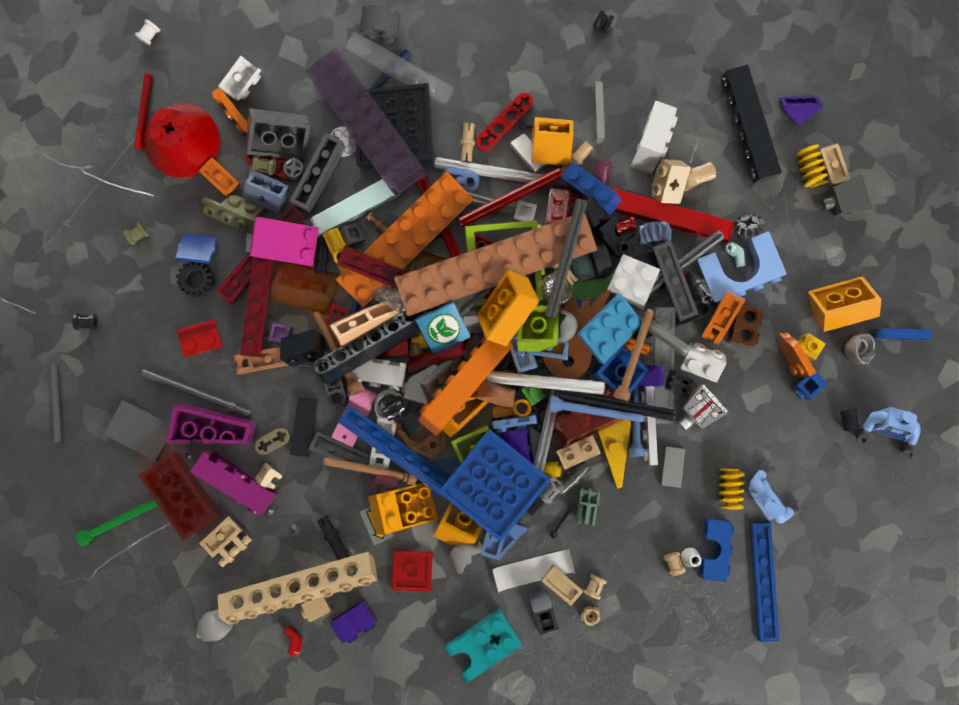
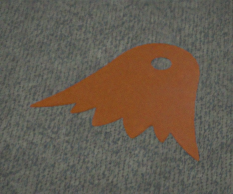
M610 290L602 294L591 306L590 299L587 298L579 309L574 296H571L564 309L562 310L560 307L559 311H567L574 315L578 326L573 338L568 340L567 356H571L574 359V364L571 367H565L563 359L542 356L546 367L555 377L576 379L588 369L592 353L577 333L604 308ZM558 342V345L553 346L551 351L545 349L541 352L563 355L565 343Z

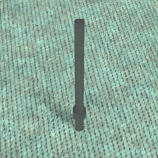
M143 369L141 372V376L222 407L226 409V412L237 413L247 418L251 415V410L238 406V403L231 400L229 402L146 369Z

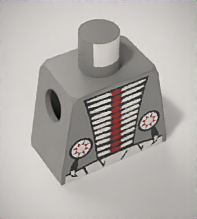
M700 384L681 406L680 410L685 416L678 424L685 431L693 424L696 428L703 429L727 414L728 411L704 384Z

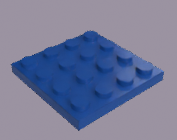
M488 429L438 492L501 542L549 484L551 479L492 430Z

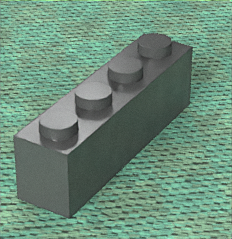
M328 133L324 134L290 199L293 206L309 214L312 213L346 148L342 140Z

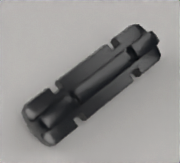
M320 236L317 238L318 247H316L315 263L317 265H315L314 271L315 273L323 274L326 272L325 263H327L328 248L326 247L327 244L324 237Z

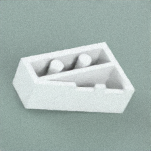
M655 101L630 167L649 174L653 173L660 157L664 158L668 147L665 144L666 142L669 143L673 132L670 129L671 127L674 128L678 117L675 116L677 108Z
M372 359L351 371V373L358 382H370L369 386L381 388V384L389 385L388 389L400 391V387L402 388L404 382H406L408 369L406 363Z

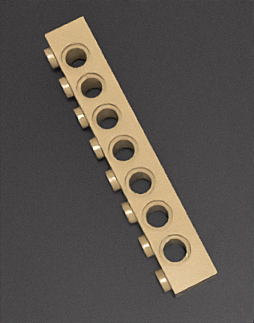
M365 552L219 594V618L227 624H236L239 620L253 619L259 614L274 613L280 608H291L301 602L308 603L314 601L315 598L330 597L333 593L347 592L357 586H368L372 582L378 581L375 560L369 552ZM354 571H357L354 576H351ZM336 576H338L337 580L334 581V582H332L333 579H334ZM319 581V584L314 587V584Z

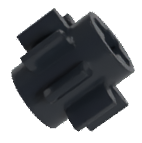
M393 398L384 402L386 407L382 408V411L388 422L394 420L396 423L403 419L402 414L406 413L400 400L394 402Z

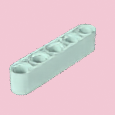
M389 176L309 219V223L312 227L319 228L317 236L319 238L325 232L337 227L340 229L342 226L390 202L401 193L393 178Z

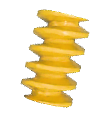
M819 144L801 149L796 154V158L801 159L798 161V165L803 166L800 172L806 173L802 176V180H809L804 184L806 188L818 187L830 182L823 181L828 174H821V171L826 167L819 166L824 161L823 159H817V156L822 154L821 152H815Z
M720 468V471L724 472L725 475L719 476V478L724 480L725 483H721L719 486L725 488V490L719 492L720 495L724 496L723 499L719 500L724 506L719 508L732 510L744 508V505L738 502L744 500V497L739 494L745 492V490L739 486L744 485L745 481L739 478L744 477L745 473L740 472L739 469Z

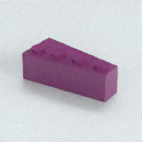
M180 403L174 405L166 444H247L253 440L257 421Z
M215 451L203 452L190 473L214 486L220 492L232 497V500L247 506L248 510L255 515L264 514L278 494L271 488L260 486L253 476Z

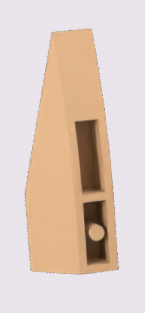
M400 296L361 309L328 325V328L338 345L342 347L405 311L402 298Z

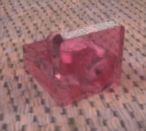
M375 475V477L371 478L369 489H372V494L374 495L378 492L379 484H382V488L393 490L394 487L399 486L400 479Z

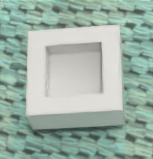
M519 200L514 220L519 222L533 221L537 205Z

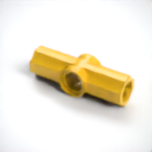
M338 227L322 234L336 265L338 263V254L342 253L343 247L346 246ZM337 265L340 273L342 274L346 270V268Z

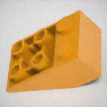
M424 483L368 496L376 535L388 534L438 520L431 488Z

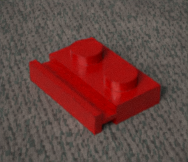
M216 320L177 330L184 357L223 347Z

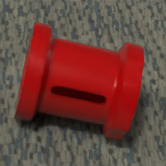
M632 215L619 220V223L615 226L617 237L621 236L622 233L636 232L637 230Z

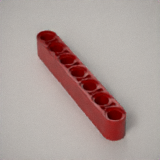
M611 188L622 200L613 212L627 216L632 215L634 218L648 222L665 221L670 224V228L705 238L719 230L724 235V239L720 242H729L734 225V222L670 203H660L652 198Z

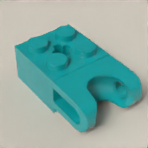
M498 608L446 644L444 650L449 656L460 652L470 656L471 662L462 671L463 680L469 682L516 651L523 644L502 609ZM491 635H499L498 640H491Z

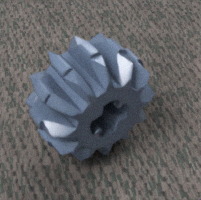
M657 221L641 225L639 227L640 244L646 247H653L669 242L672 234L670 224L665 221Z

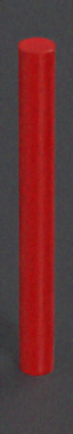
M144 73L134 148L139 150L142 149L152 81V74Z

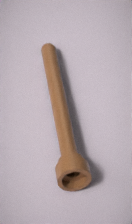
M647 309L621 386H618V389H615L613 397L629 401L631 395L629 393V385L654 314L652 309Z
M315 311L313 317L331 352L338 349V346L320 312ZM351 372L344 375L348 382L347 391L350 396H355L364 390L362 383L358 382Z
M333 458L323 459V464L327 466L403 479V482H406L408 485H415L417 480L415 476L406 470L403 472Z

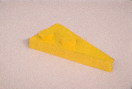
M611 418L595 425L616 488L618 489L623 484L631 421Z

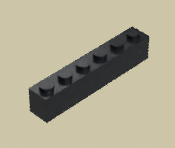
M746 64L726 70L721 78V86L726 90V102L731 107L733 113L732 121L738 129L737 137L744 148L743 156L745 161H748L750 167L749 176L754 180L755 184L776 178L782 171L749 66Z

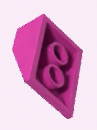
M255 217L249 256L313 266L319 228Z

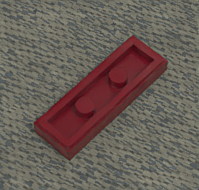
M462 341L436 353H432L430 350L410 357L407 369L409 373L462 355L465 343Z

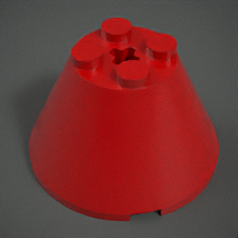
M174 103L158 109L149 120L144 132V150L151 164L163 174L174 178H190L200 173L199 170L211 157L214 160L216 159L220 148V132L211 115L201 107L190 103Z

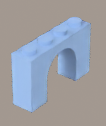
M769 231L746 241L755 266L752 277L746 282H735L729 279L724 274L715 252L693 262L701 279L706 281L707 288L714 295L713 300H709L711 304L717 303L718 306L727 290L741 297L746 295L745 291L751 288L754 292L764 288V283L770 282L772 285L782 281L781 277L787 273Z

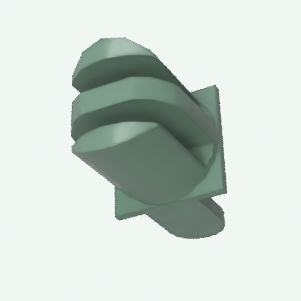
M580 487L575 524H580L584 505L583 524H588L590 510L593 507L591 526H595L600 490L592 491L591 488L584 490L583 487ZM583 495L587 496V502L582 501ZM591 497H596L595 503L590 502Z

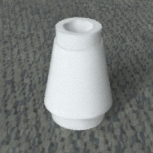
M686 548L681 554V561L687 567H697L701 564V557L695 548Z

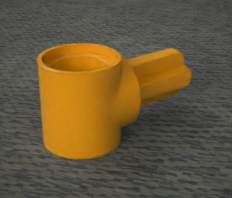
M525 399L514 401L512 409L504 406H495L492 409L494 418L512 416V418L525 417L531 412V404ZM519 403H523L526 407V411L523 414L518 413L516 409Z

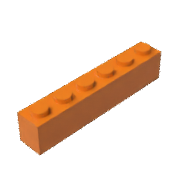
M484 337L480 342L483 345L479 349L475 347L468 355L471 359L468 362L463 361L456 369L458 374L455 377L451 375L444 383L446 385L443 391L439 389L433 395L432 399L434 401L432 404L426 403L420 410L421 417L418 421L434 435L438 436L513 346L512 343L509 342L507 346L486 340V337Z

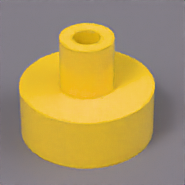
M419 332V336H412V344L420 343V349H429L421 332Z

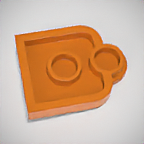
M780 333L778 335L780 349L789 364L788 368L791 374L797 378L815 374L816 371L800 343L792 338L789 333Z

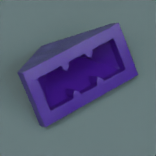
M818 96L780 97L779 99L784 110L799 126L823 107Z
M646 364L645 366L649 369V372L637 386H664L663 366Z

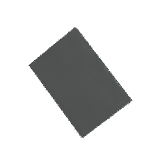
M122 400L104 435L153 461H158L166 446L170 423L126 400Z

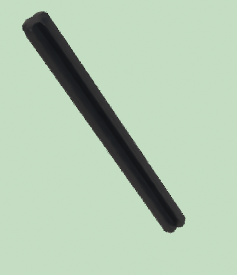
M559 390L558 394L559 399L637 413L668 421H673L676 415V411L673 409L632 401L627 402L617 398L586 392Z

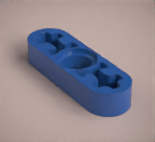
M874 329V339L932 340V330Z

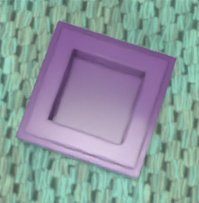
M273 322L268 341L281 344V338L290 336L293 327Z

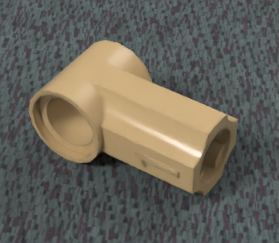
M709 162L690 169L684 191L715 179L716 169L714 165Z

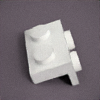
M240 56L218 85V88L235 101L244 100L250 93L248 90L250 85H255L261 78L259 75L261 69L256 68Z
M689 342L690 349L685 355L680 369L717 383L726 365V356L719 350H710L700 343L694 344Z

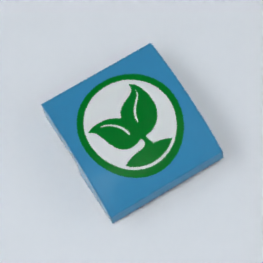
M452 301L435 311L431 309L415 319L432 353L447 349L471 337Z

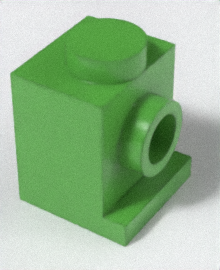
M526 386L520 390L531 406L547 396L544 388Z

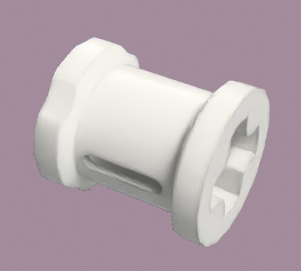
M145 19L144 26L139 33H135V36L150 46L151 39L156 32H160V29L151 21Z

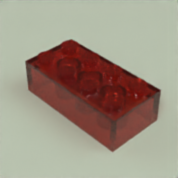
M171 452L138 476L182 541H184L222 515L194 474L190 473V468L179 452Z

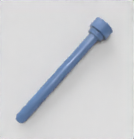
M636 386L632 391V402L640 403V386ZM633 421V445L629 449V457H645V449L641 445L640 422Z
M550 396L548 411L557 412L562 409L636 422L644 420L642 414L563 402L557 396Z

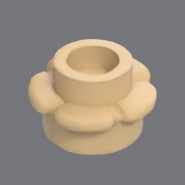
M587 606L584 608V612L581 613V619L585 621L586 625L593 626L600 621V611L596 607Z

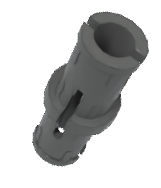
M691 270L693 276L688 271L686 273L687 279L692 284L693 291L699 295L703 303H709L706 297L712 301L714 295L707 288L706 281L701 279L697 270Z
M584 461L572 472L569 471L567 473L568 476L561 482L564 486V491L561 492L563 496L575 485H578L579 481L592 470Z

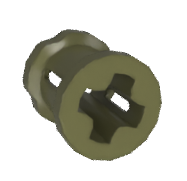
M255 155L252 171H260L273 176L276 168V159L269 160Z
M138 221L137 225L128 231H123L127 241L133 246L144 236H150L149 231L141 221Z

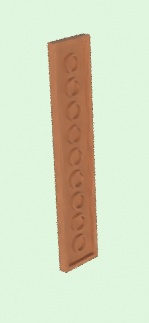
M585 213L572 259L597 250ZM571 217L395 277L394 279L407 315L410 316L496 286L507 270L524 276L559 264Z

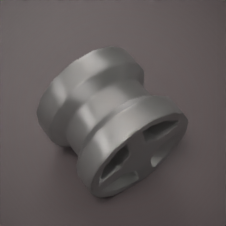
M291 158L284 164V172L288 178L293 181L301 180L305 168L298 159Z

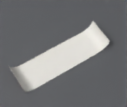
M562 550L494 568L493 574L498 593L509 588L540 581L552 565L556 566L564 574L575 573L569 550Z

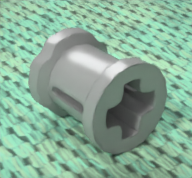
M554 477L550 478L551 481L539 495L548 504L553 502V498L558 493L564 491L562 483Z

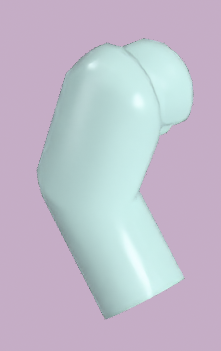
M734 242L727 243L725 251L735 258L736 268L745 267L744 249Z

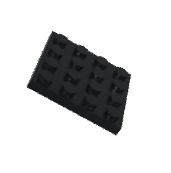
M429 83L354 90L356 160L358 167L433 161Z

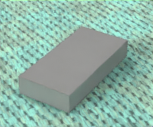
M665 446L660 485L681 488L685 449Z

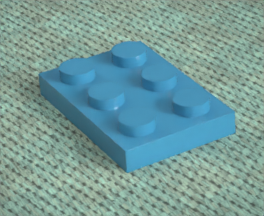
M617 294L577 335L599 363L604 364L641 327L642 320L623 295Z

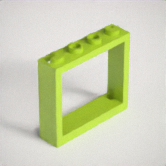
M537 220L465 226L467 252L476 250L474 232L531 227V230L541 227V224H537ZM544 269L534 272L538 300H543V295H546L545 283H542L541 275L545 274ZM482 298L474 306L484 305L488 298Z

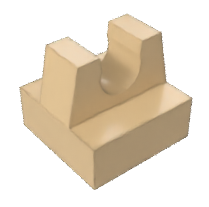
M265 462L255 480L264 488L274 489L275 484L271 480L274 477L281 479L282 475L272 465Z

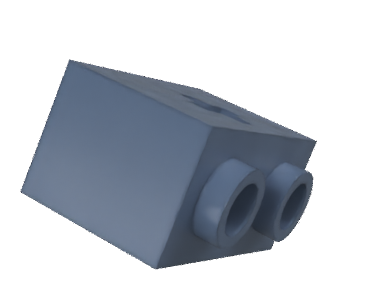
M253 170L245 182L243 198L279 214L287 201L289 186Z

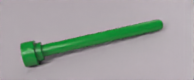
M160 495L92 530L83 529L76 533V539L80 546L84 547L90 544L95 536L164 503L167 497Z

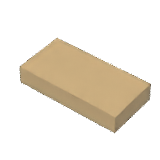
M554 565L541 578L545 585L570 606L583 593V589Z

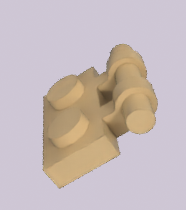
M228 516L199 544L212 558L219 553L222 558L218 563L224 567L227 563H231L241 550L244 551L248 547L247 544L252 541V538L247 534L241 539L238 534L243 529L231 516ZM233 541L236 545L228 551L225 547Z

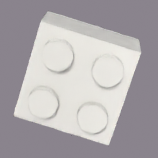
M623 254L607 291L610 290L609 295L612 297L622 294L629 304L644 309L660 269Z

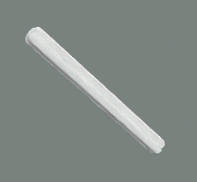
M439 157L435 159L434 163L436 169L444 170L447 167H456L474 171L479 176L529 183L544 175Z
M492 371L487 376L488 382L597 394H603L605 389L603 382L496 371Z

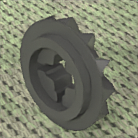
M754 213L751 216L745 214L744 217H738L737 221H734L733 229L740 237H756L764 231L765 220H762L761 216L755 217Z

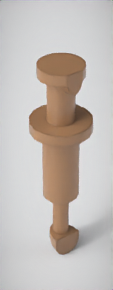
M371 211L365 219L375 224L374 229L378 228L384 233L388 229L382 223L384 220L381 219L379 221L372 215L373 212Z

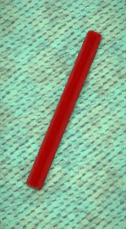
M557 168L458 218L461 227H465L561 178L563 172L560 168Z

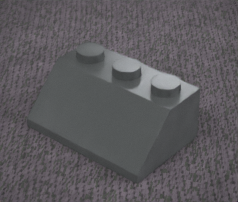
M249 108L246 154L286 159L295 158L305 161L311 126L308 116Z

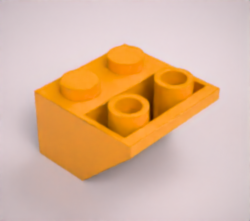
M535 117L532 128L531 163L570 166L573 144V120Z

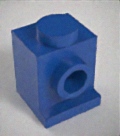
M816 372L811 376L800 378L792 386L795 388L794 394L799 399L811 400L828 384ZM805 383L809 386L807 390L803 386Z

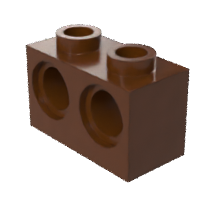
M743 304L730 325L727 343L747 348L755 347L760 336L757 333L758 327L763 321L762 308ZM746 312L752 316L750 322L746 321L744 317ZM742 331L748 334L746 341L741 338Z

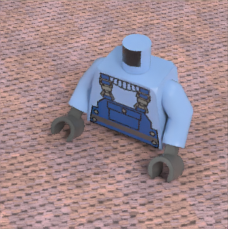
M889 407L872 412L863 424V429L855 431L856 441L862 438L863 444L869 441L868 431L907 442L902 445V456H904L905 452H910V458H913V445H916L921 428L919 422H917L916 414Z
M771 461L760 464V470L751 479L748 488L753 499L769 521L774 519L777 523H784L793 515L803 511L804 507L800 508L797 502L800 500L790 503L788 507L784 504L766 479V474L775 471V466L770 468L769 463Z

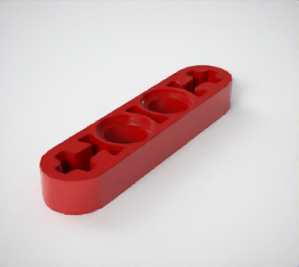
M528 93L518 95L478 135L476 139L477 148L482 152L491 150L531 110L533 106L532 96ZM521 99L524 101L527 99L528 106L523 105L519 111L518 107L521 105ZM509 111H513L517 117L511 121L506 118V114ZM497 124L501 125L504 129L500 134H496L493 131V127ZM487 132H490L492 137L488 140V146H481V139L486 140L489 137Z

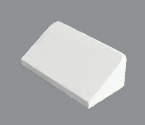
M525 134L510 143V147L533 173H537L547 165L531 163L532 142Z

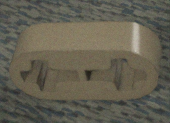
M286 428L275 429L256 441L255 450L261 455L272 453L290 441V431ZM278 432L286 433L284 442L282 440L275 442L274 439L279 436ZM262 441L264 443H267L269 441L272 442V444L267 446V451L265 449H260V446H262Z

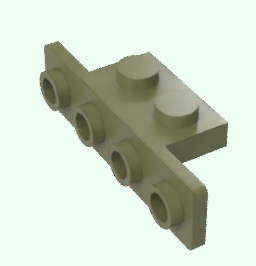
M234 194L229 195L221 203L207 197L202 199V208L205 215L251 235L253 234L255 217H261L264 214V207Z

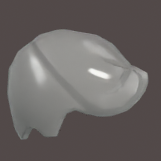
M559 311L558 341L570 340L577 331V320L570 312Z
M857 334L851 337L845 344V356L852 363L859 365L869 364L875 356L873 353L875 341L870 334Z
M387 389L379 392L375 398L374 410L379 418L387 419L382 411V408L386 407L384 402L393 398L394 402L400 400L405 411H407L409 403L399 392Z
M480 541L477 543L459 544L453 547L450 558L455 570L459 574L463 572L467 564L471 563V556H475L482 551Z
M218 609L209 611L199 620L196 638H201L204 642L219 641L232 629L233 624H227L220 619Z

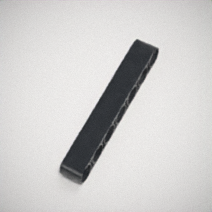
M437 306L410 316L407 315L406 310L320 358L314 364L315 372L323 383L334 382L421 332L415 319L431 309L433 311L437 310Z

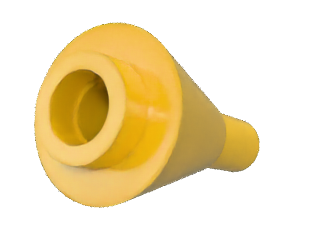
M559 461L545 462L543 473L549 478L554 477L557 479V477H561L562 465H559Z

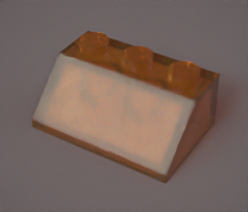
M284 262L272 282L271 301L328 315L338 286L336 279L340 274L328 271L319 274L315 273L312 267Z

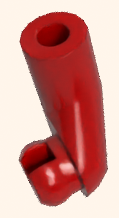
M290 625L283 633L290 639L287 652L290 656L294 657L302 650V637Z

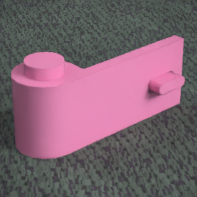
M366 388L355 396H350L347 393L349 403L345 411L351 406L365 417H368L378 394ZM340 423L337 424L331 438L353 447L358 437Z

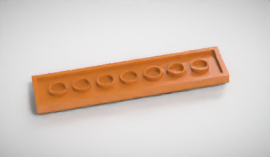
M446 171L364 253L404 269L474 199ZM348 269L336 279L363 308L386 286V284Z

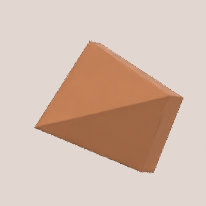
M485 380L477 388L476 399L513 408L515 389Z

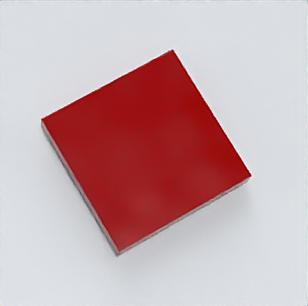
M394 550L392 590L431 592L433 551Z

